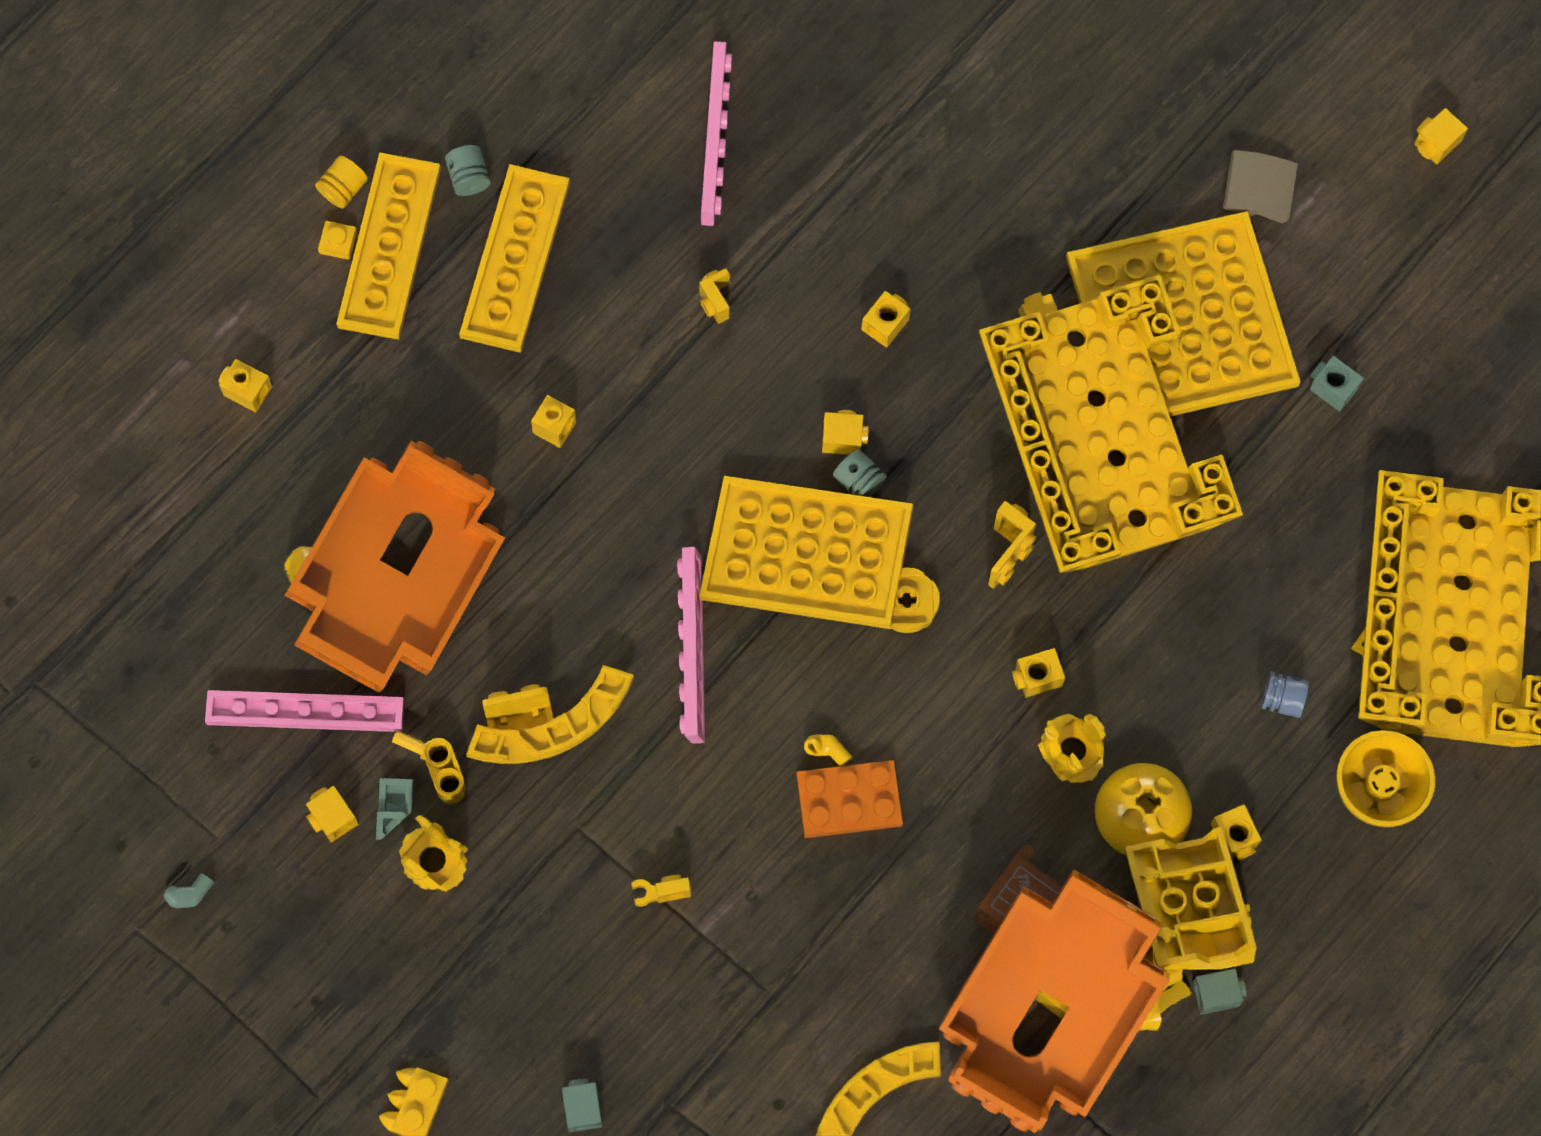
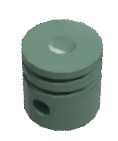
M475 145L458 147L451 150L445 156L455 194L460 196L477 194L487 189L491 184L480 147Z
M860 449L849 454L833 473V477L848 492H851V495L871 497L885 482L887 475L881 473L879 467L875 468L876 464Z

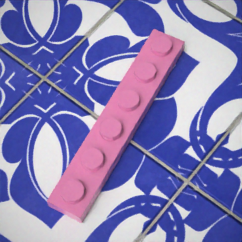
M714 42L701 209V225L714 226L715 215H721L722 196H716L717 186H723L724 168L718 167L719 157L725 158L726 139H720L721 129H727L728 111L722 110L723 101H729L730 82H724L725 72L731 73L732 54H726V42Z
M695 547L682 548V558L678 559L677 562L678 574L682 578L683 589L678 590L679 607L683 609V620H680L678 623L679 637L683 640V652L679 653L680 670L684 671V683H680L679 686L680 700L684 703V714L680 715V730L694 744L705 743L703 600L699 597L702 585V555Z
M208 690L205 723L206 725L402 732L405 700L403 697Z

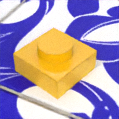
M325 221L318 247L319 254L350 260L357 234L356 227Z

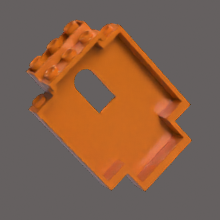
M410 441L392 473L387 470V465L380 460L363 458L284 595L313 611L294 646L378 693L384 689L399 661L426 676L431 672L505 537L499 535L500 530L486 522H483V524L477 522L494 496L495 488L490 486V481L479 474L474 473L472 476L463 471L462 465L451 458L446 457L444 460L434 454L435 450L431 446L421 441H418L417 444ZM411 513H421L429 518L432 524V533L407 576L380 561L405 516Z
M1074 869L1053 903L1023 886L941 1022L939 1030L944 1032V1038L955 1045H960L961 1043L966 1045L949 1074L948 1081L952 1083L951 1087L963 1096L968 1097L971 1094L981 1100V1106L994 1114L1001 1112L1010 1118L1009 1121L1013 1126L1024 1132H1027L1028 1129L1034 1133L1037 1130L1041 1131L1048 1120L1049 1110L1056 1100L1060 1102V1107L1066 1112L1075 1116L1079 1113L1086 1117L1170 980L1169 972L1144 958V955L1161 929V921ZM1041 990L1069 1008L1044 1049L1034 1056H1026L1015 1049L1013 1035Z

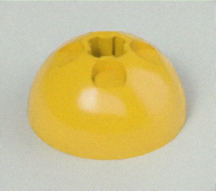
M1386 730L1373 731L1358 737L1345 749L1337 767V788L1344 805L1355 817L1377 827H1395L1414 820L1427 808L1435 789V773L1429 756L1417 742L1398 732Z
M1136 763L1115 771L1103 783L1095 802V819L1098 829L1106 842L1116 851L1126 855L1125 846L1159 839L1181 843L1191 825L1192 803L1186 787L1171 771L1155 764Z

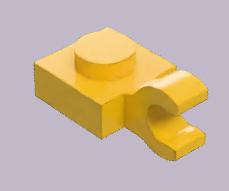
M670 875L661 879L662 882L655 883V886L643 879L635 880L632 882V889L643 888L646 890V895L643 898L635 899V906L642 907L655 901L661 903L691 897L689 879H681V875Z

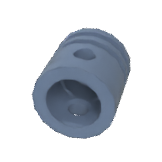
M1270 671L1263 693L1261 709L1269 707V711L1273 712L1277 709V713L1300 718L1307 698L1309 680L1289 675L1283 678V674L1278 673L1275 676V672Z

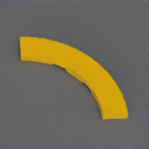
M603 665L592 687L575 707L567 713H563L550 721L540 724V726L520 730L491 728L477 724L466 755L468 758L484 762L518 764L550 758L568 751L596 733L611 718L627 695L634 675Z
M939 1042L921 1043L898 1049L874 1060L857 1072L832 1100L818 1127L816 1136H852L862 1117L883 1096L907 1083L925 1078L940 1077Z

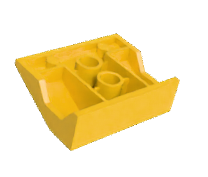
M1222 827L1215 828L1201 839L1181 843L1159 839L1125 846L1140 908L1161 921V929L1151 944L1157 966L1164 970L1225 969L1254 963L1256 944Z

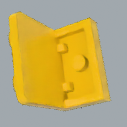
M1006 501L997 510L993 529L1012 544L991 570L988 586L992 589L998 583L1001 585L1007 583L1015 571L1013 567L1017 560L1024 561L1034 548L1032 544L1036 539L1034 535L1036 523L1028 518V513L1017 504L1010 505Z
M533 684L522 687L520 689L521 692L508 694L506 691H500L490 694L488 699L482 701L488 727L521 730L540 726V724L552 720L553 714L547 687Z

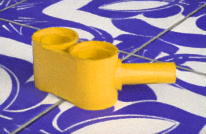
M400 731L395 733L392 743L420 754V758L426 761L437 794L443 802L454 804L464 798L466 784L453 748L447 740L434 738L425 743ZM437 750L448 752L447 758L442 762L432 761L431 756ZM452 779L459 782L458 788L453 792L442 790V785L447 780Z

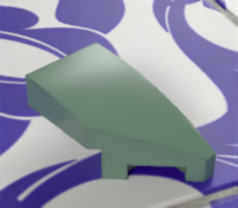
M380 778L376 840H382L412 813L414 779Z

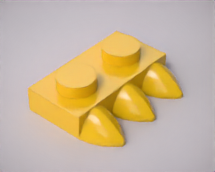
M417 1067L416 1069L405 1068L396 1072L397 1077L408 1090H395L388 1093L391 1103L399 1109V1112H386L379 1115V1118L388 1130L398 1135L428 1136L449 1080Z

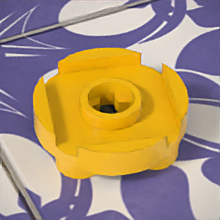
M902 568L891 629L897 632L913 633L930 626L937 614L940 602L938 588L933 580L931 581L918 569ZM904 593H910V598L916 599V603L911 604L909 608L904 607L903 604L898 602V599L903 598Z

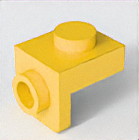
M727 268L719 272L718 270L711 271L699 282L702 308L708 317L713 315L718 324L729 319V306L719 291L730 284V273Z

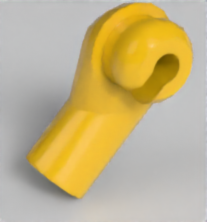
M811 735L804 742L806 753L814 756H831L839 767L846 765L853 758L833 735Z

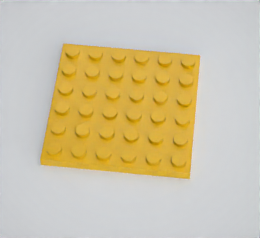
M1248 211L1067 252L1066 259L1080 304L1097 299L1101 292L1161 275L1181 335L1147 351L1170 416L1299 387L1301 383Z

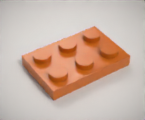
M894 760L796 772L804 838L902 827L903 822Z

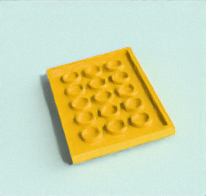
M724 476L699 597L704 601L891 629L912 519L913 504Z

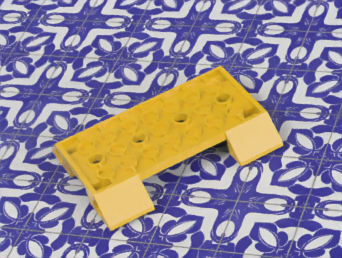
M1161 275L1101 292L1097 299L1042 316L1039 311L979 330L1060 573L1086 569L1204 532L1243 515L1223 455L1193 463L1187 468L1147 350L1181 335ZM1072 331L1080 332L1084 336V344L1080 347L1072 346L1067 339L1068 333ZM1094 390L1101 392L1105 398L1104 404L1098 407L1091 405L1088 401V393ZM1118 450L1122 452L1125 457V463L1122 466H1113L1108 460V453L1110 451ZM1139 510L1144 514L1145 524L1143 526L1136 527L1129 522L1128 515L1131 511Z
M1379 470L1358 719L1382 730L1509 747L1541 745V676L1527 675L1522 680L1530 562L1541 561V490L1507 486L1503 494L1443 487L1444 478ZM1462 515L1472 517L1475 521V528H1463L1459 524V517ZM1456 576L1467 577L1471 583L1470 589L1460 590L1457 588L1454 578ZM1450 638H1462L1466 643V650L1462 652L1453 650L1450 646ZM1450 698L1458 700L1462 706L1461 712L1452 714L1447 711L1445 701Z

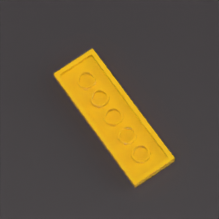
M379 152L337 320V327L339 329L400 339L441 172L440 164Z
M509 164L459 333L461 339L521 353L570 186V178Z

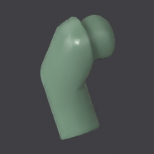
M200 873L191 887H168L164 892V899L171 907L177 909L195 907L200 903L214 882L206 875Z

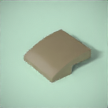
M1232 151L1223 209L1235 213L1248 211L1249 217L1257 214L1280 223H1285L1290 217L1298 163L1256 152Z

